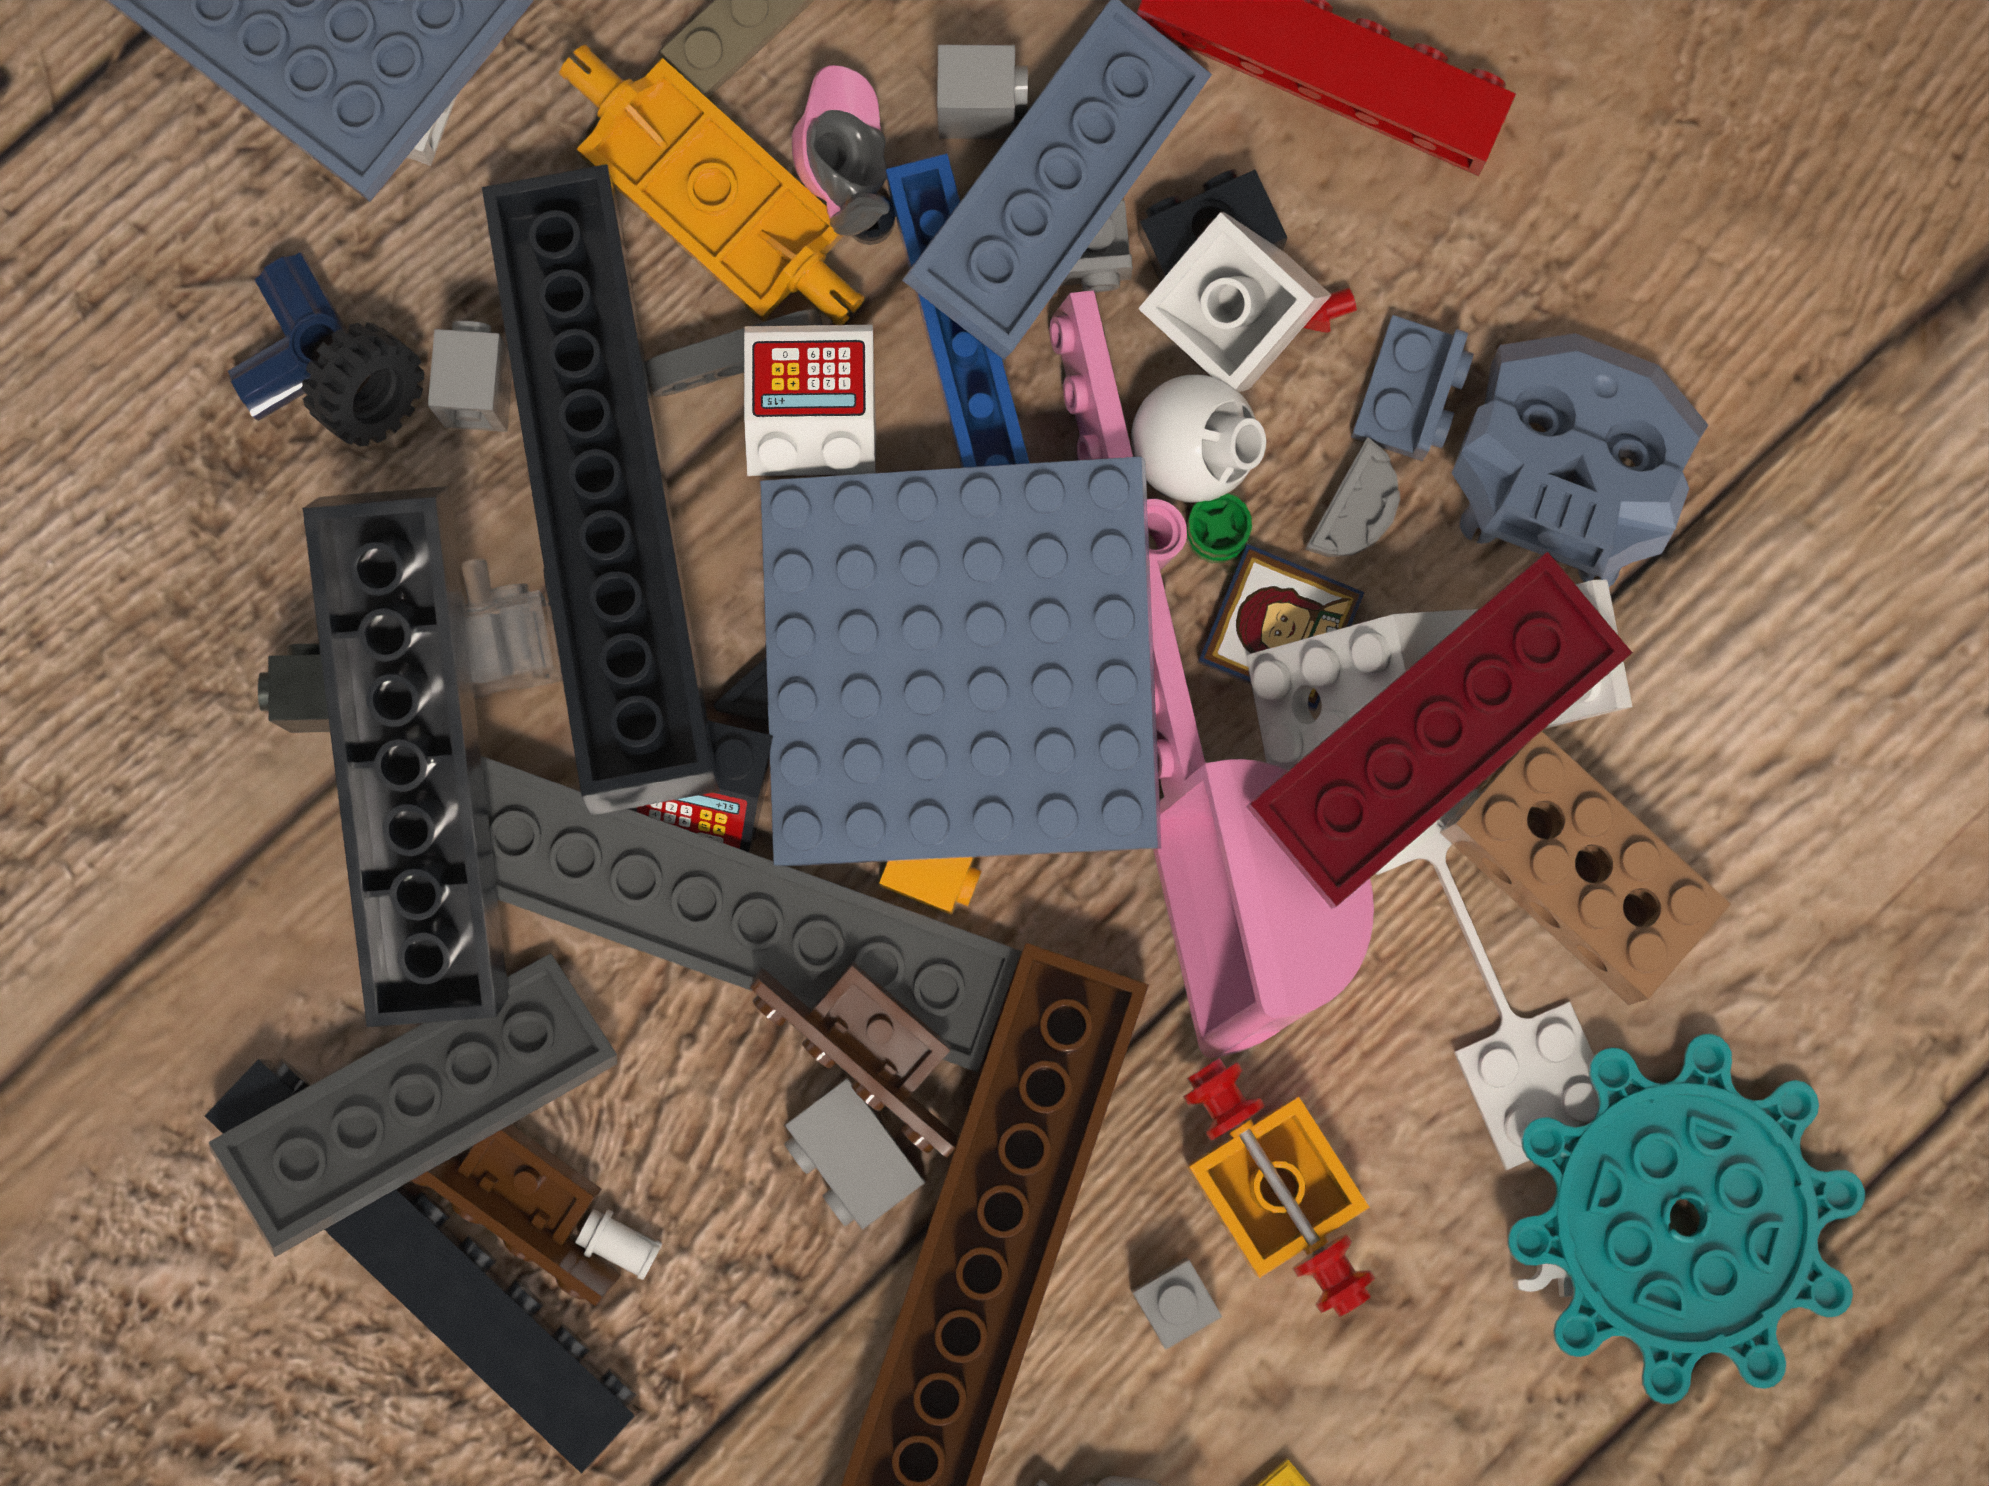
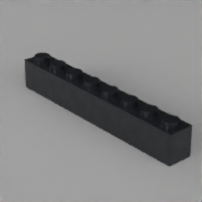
M258 1059L208 1111L205 1117L224 1134L310 1086V1083L284 1059H281L276 1065L270 1060ZM401 1186L324 1229L581 1474L592 1465L641 1412L631 1402L638 1395L636 1391L614 1370L609 1368L602 1375L584 1358L590 1351L587 1344L564 1324L555 1331L537 1314L544 1306L542 1302L518 1280L515 1279L508 1286L490 1269L497 1262L492 1254L470 1235L461 1242L443 1225L450 1218L449 1214L425 1192L421 1191L414 1197Z

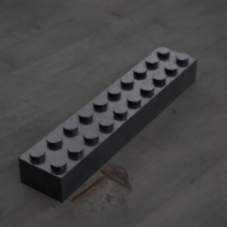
M608 164L482 187L581 796L591 815L719 792L717 770L619 204Z

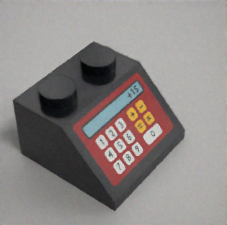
M708 721L720 791L628 809L751 853L770 776V748L773 736Z

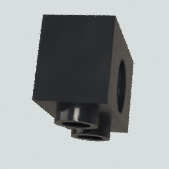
M1236 169L1223 172L1202 185L1204 193L1182 202L1179 195L1171 196L1152 205L1145 211L1148 218L1140 221L1138 237L1160 282L1198 239L1193 233V224L1202 218L1215 219L1220 212H1225L1282 251L1284 250L1288 237L1255 169L1239 176Z

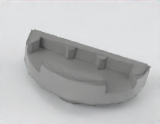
M1367 437L1305 550L1326 557L1352 556L1374 545L1393 523L1400 501L1397 475L1390 463L1388 454L1370 438Z

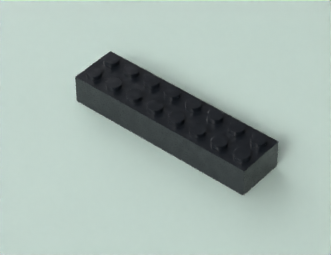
M449 486L318 497L302 509L366 1026L376 1027L497 1017L509 998L450 488Z

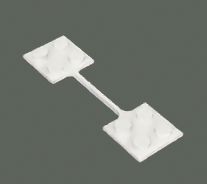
M1475 788L1376 873V876L1415 859L1427 860L1435 868L1501 1018L1500 1026L1493 1035L1457 1050L1454 1054L1505 1170H1509L1529 1161L1522 1150L1521 1137L1523 1130L1530 1122L1537 1118L1549 1117L1558 1120L1566 1126L1582 1127L1591 1122L1597 1114L1599 1100L1589 1077V1065L1594 1055L1571 1003L1567 1002L1529 1019L1518 1017L1511 1011L1447 867L1446 853L1452 844L1439 832L1475 793Z

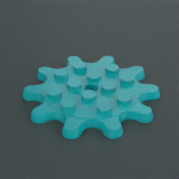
M1702 1034L1689 1042L1684 1053L1683 1066L1679 1075L1674 1080L1665 1084L1654 1083L1646 1079L1639 1071L1634 1059L1624 1050L1612 1047L1601 1050L1593 1057L1589 1065V1077L1599 1100L1598 1111L1593 1120L1585 1126L1575 1128L1566 1126L1558 1120L1549 1117L1537 1118L1526 1126L1521 1137L1522 1150L1526 1157L1552 1175L1556 1184V1197L1553 1205L1547 1212L1539 1216L1518 1220L1508 1233L1507 1245L1511 1255L1518 1262L1529 1266L1542 1264L1556 1265L1565 1270L1571 1278L1573 1298L1554 1324L1553 1334L1556 1344L1567 1355L1582 1357L1594 1352L1603 1341L1610 1337L1623 1336L1629 1338L1637 1344L1642 1353V1386L1646 1394L1653 1401L1661 1404H1673L1687 1394L1695 1363L1703 1355L1711 1352L1721 1353L1729 1357L1736 1365L1740 1376L1752 1387L1766 1389L1775 1386L1782 1380L1786 1372V1359L1778 1344L1776 1335L1777 1324L1782 1315L1790 1309L1800 1307L1826 1318L1836 1317L1846 1312L1851 1305L1853 1297L1852 1285L1848 1278L1822 1260L1818 1251L1817 1240L1821 1229L1828 1222L1853 1216L1862 1208L1865 1201V1189L1861 1180L1847 1170L1817 1171L1803 1159L1800 1150V1140L1804 1130L1814 1121L1818 1114L1819 1101L1817 1094L1805 1082L1793 1080L1784 1082L1770 1096L1763 1100L1753 1101L1744 1098L1736 1091L1731 1081L1732 1052L1728 1044L1721 1037L1714 1034ZM1680 1199L1692 1203L1698 1210L1700 1217L1697 1230L1688 1237L1680 1235L1675 1229L1669 1227V1223H1671V1209L1676 1201Z

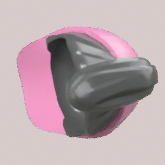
M828 65L816 73L811 85L805 112L793 129L792 156L796 172L805 187L815 196L826 201L830 226L834 232L840 235L852 236L869 229L883 214L889 212V202L884 197L876 195L887 179L885 170L887 169V164L884 157L886 139L881 132L877 96L868 80L849 68Z

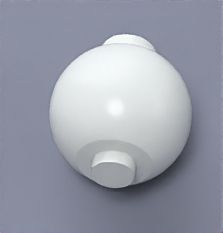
M1185 375L1164 382L1144 399L1133 421L1131 447L1134 457L1142 456L1145 459L1146 481L1157 491L1175 500L1201 502L1211 501L1231 492L1245 479L1250 470L1255 468L1264 456L1266 435L1246 399L1233 387L1210 376Z

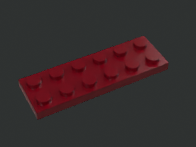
M1546 552L1246 807L1330 908H1335L1633 652L1554 558Z

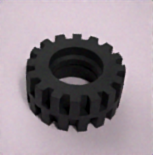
M369 322L366 323L365 327L360 323H354L349 325V332L347 334L339 329L332 334L333 342L329 346L323 342L316 350L320 357L317 361L310 360L307 365L306 371L311 374V377L302 381V390L307 394L302 399L304 406L310 411L309 414L344 442L350 445L355 443L361 447L368 446L370 439L376 443L385 440L386 431L390 429L396 433L403 426L400 419L404 415L411 417L416 409L411 403L413 399H420L423 388L417 383L424 380V370L418 366L422 363L418 355L384 328ZM371 375L366 385L356 394L362 382Z

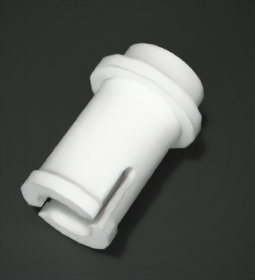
M593 1209L576 1240V1244L586 1248L585 1256L590 1258L592 1253H595L637 1275V1278L644 1280L663 1243L658 1240L654 1241L612 1219L611 1217L614 1212L609 1209L605 1214Z

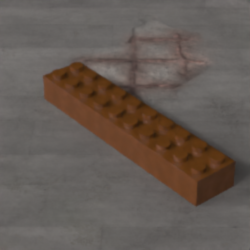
M1025 943L841 1486L981 1485L1149 984Z

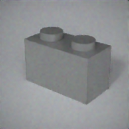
M938 45L937 112L939 139H1007L1014 129V120H1021L1027 112L1028 66L1015 65V45Z
M455 321L452 323V330L434 329L428 407L445 428L508 432L512 369L508 347L500 334L491 333L490 325L474 321Z
M846 1079L785 1125L793 1137L786 1141L784 1145L806 1174L817 1168L829 1184L831 1189L822 1196L842 1224L847 1226L855 1220L863 1230L926 1181L871 1107L852 1089L851 1085L853 1083L850 1079Z

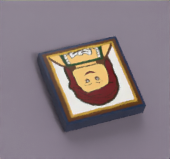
M1247 544L1198 663L1252 685L1246 655L1351 626L1365 592ZM1314 688L1308 697V709L1316 711L1321 698Z

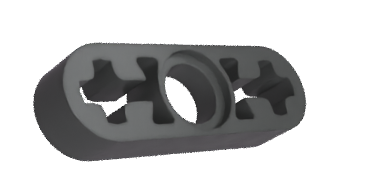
M808 309L752 326L823 325L819 310ZM745 328L675 349L646 361L653 396L660 397L680 393L744 373Z

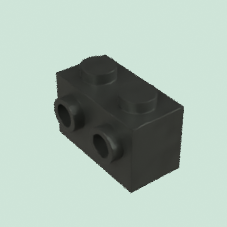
M319 644L287 645V655L268 656V672H260L258 677V702L260 710L268 711V721L290 733L330 732Z

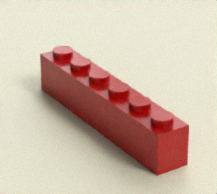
M1325 0L1141 1L1137 15L1171 42L1476 176L1480 175L1516 96V93L1505 89L1506 83L1500 77L1481 69H1472L1468 73L1447 63L1449 59L1444 53L1431 46L1416 43L1411 48L1390 39V31L1374 21L1358 18L1354 23L1333 14V7Z

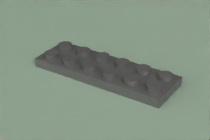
M551 953L507 977L509 998L497 1017L423 1023L209 1141L211 1153L274 1257L617 1065V1053Z

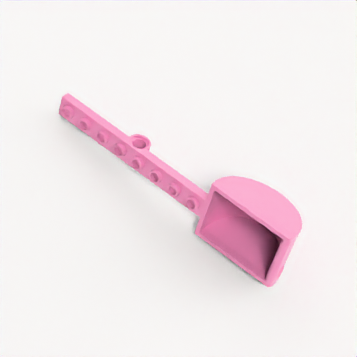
M1094 290L1070 293L1053 314L1049 333L1052 348L1056 354H1061L1066 373L1063 384L1065 405L1069 413L1075 414L1080 433L1077 443L1078 460L1133 457ZM1147 499L1148 533L1157 544V550L1149 549L1158 776L1164 798L1160 800L1161 849H1153L1199 1049L1204 1056L1216 1058L1238 1053L1260 1044L1296 1020L1328 1003L1344 990L1359 970L1370 943L1374 916L1373 890L1371 880L1369 879L1341 904L1331 909L1247 809L1246 806L1273 784L1287 770L1261 761L1229 759L1205 763L1160 573L1185 545L1187 527L1183 516L1173 505L1159 499Z

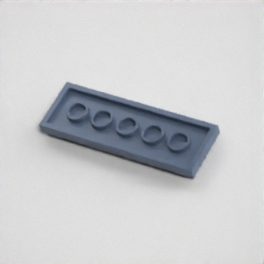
M1110 0L902 281L1004 360L1015 349L1212 74L1120 0Z

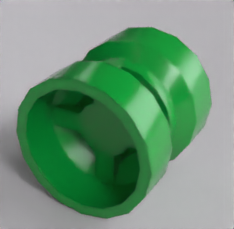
M1229 493L1211 501L1197 502L1192 508L1186 526V540L1191 551L1201 560L1212 564L1226 563L1235 559L1244 550L1252 530V516L1247 505L1237 496Z

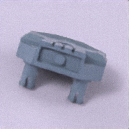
M1573 333L1500 345L1490 366L1485 404L1478 407L1465 434L1452 470V475L1470 502L1460 518L1461 532L1467 539L1471 540L1476 529L1480 528L1481 533L1477 543H1489L1495 538H1499L1541 555L1548 552L1554 560L1577 568L1583 582L1591 581L1595 576L1600 577L1599 580L1607 579L1608 586L1610 587L1617 580L1622 567L1632 562L1662 554L1676 529L1689 491L1688 483L1682 471L1707 429L1708 424L1659 365L1582 335ZM1529 423L1540 424L1546 432L1535 431ZM1619 457L1629 458L1636 467L1624 465Z

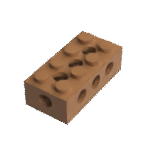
M1542 731L1493 772L1439 832L1627 1005L1648 1000L1731 905L1730 902ZM1529 810L1537 812L1544 819L1546 824L1544 839L1538 838L1530 831L1527 824ZM1578 853L1588 858L1593 866V879L1591 883L1583 880L1576 871L1575 859ZM1626 897L1635 901L1640 909L1641 917L1638 926L1631 924L1624 915L1623 903Z

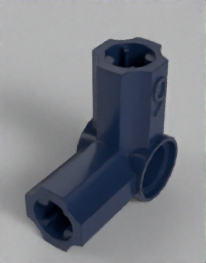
M301 252L277 259L265 266L262 273L254 279L286 337L228 370L231 383L239 398L251 415L258 421L305 394L302 390V381L311 377L306 368L310 360L314 361L313 349L322 337L332 335L339 329L346 334L349 332L341 321L307 258Z

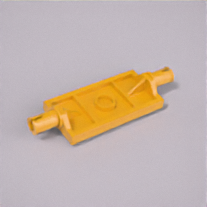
M586 44L577 48L573 54L578 58L576 60L577 63L589 74L585 73L569 57L559 71V75L563 79H567L599 109L597 116L600 120L594 131L577 148L578 154L592 167L608 164L614 187L762 322L791 292L795 293L798 290L828 316L834 325H843L849 319V316L847 315L848 310L833 297L842 302L853 314L857 311L865 297L861 293H857L824 263L826 254L844 236L835 233L830 226L827 206L665 59L662 58L646 76L634 82L630 78L626 80L621 79Z

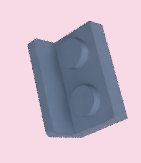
M1392 315L1351 438L1365 442L1368 437L1381 448L1420 461L1425 459L1431 445L1442 449L1454 416V412L1443 409L1450 387L1462 389L1474 355L1472 352L1463 350L1468 332L1456 329L1453 335Z

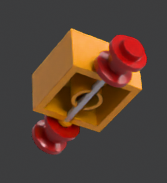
M1218 1058L1187 1078L1193 1090L1184 1095L1183 1098L1188 1105L1203 1103L1213 1119L1206 1131L1211 1141L1232 1128L1235 1130L1229 1133L1231 1136L1229 1139L1188 1164L1186 1168L1255 1276L1261 1278L1304 1250L1305 1254L1309 1256L1297 1263L1292 1268L1297 1277L1313 1276L1322 1290V1294L1315 1304L1320 1313L1333 1308L1338 1317H1341L1372 1297L1366 1286L1375 1280V1276L1370 1269L1355 1271L1345 1255L1352 1244V1240L1347 1233L1329 1242L1326 1235L1370 1207L1300 1097L1291 1098L1254 1123L1251 1119L1245 1122L1246 1119L1266 1105L1261 1098L1246 1099L1235 1083L1243 1071L1238 1062L1226 1068L1221 1059Z

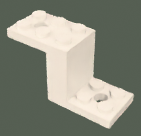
M1607 579L1591 580L1576 584L1618 635ZM1478 609L1392 614L1246 655L1266 762L1288 771ZM1624 662L1619 664L1546 728L1631 708L1632 702ZM1313 688L1319 693L1322 702L1321 713L1316 720L1311 716L1308 709V697Z

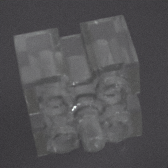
M473 559L463 562L461 567L468 604H465L463 596L462 599L474 699L491 696L492 693L511 689L522 690L562 682L549 601L545 600V597L539 590L529 592L528 585L524 583L492 589L485 559Z

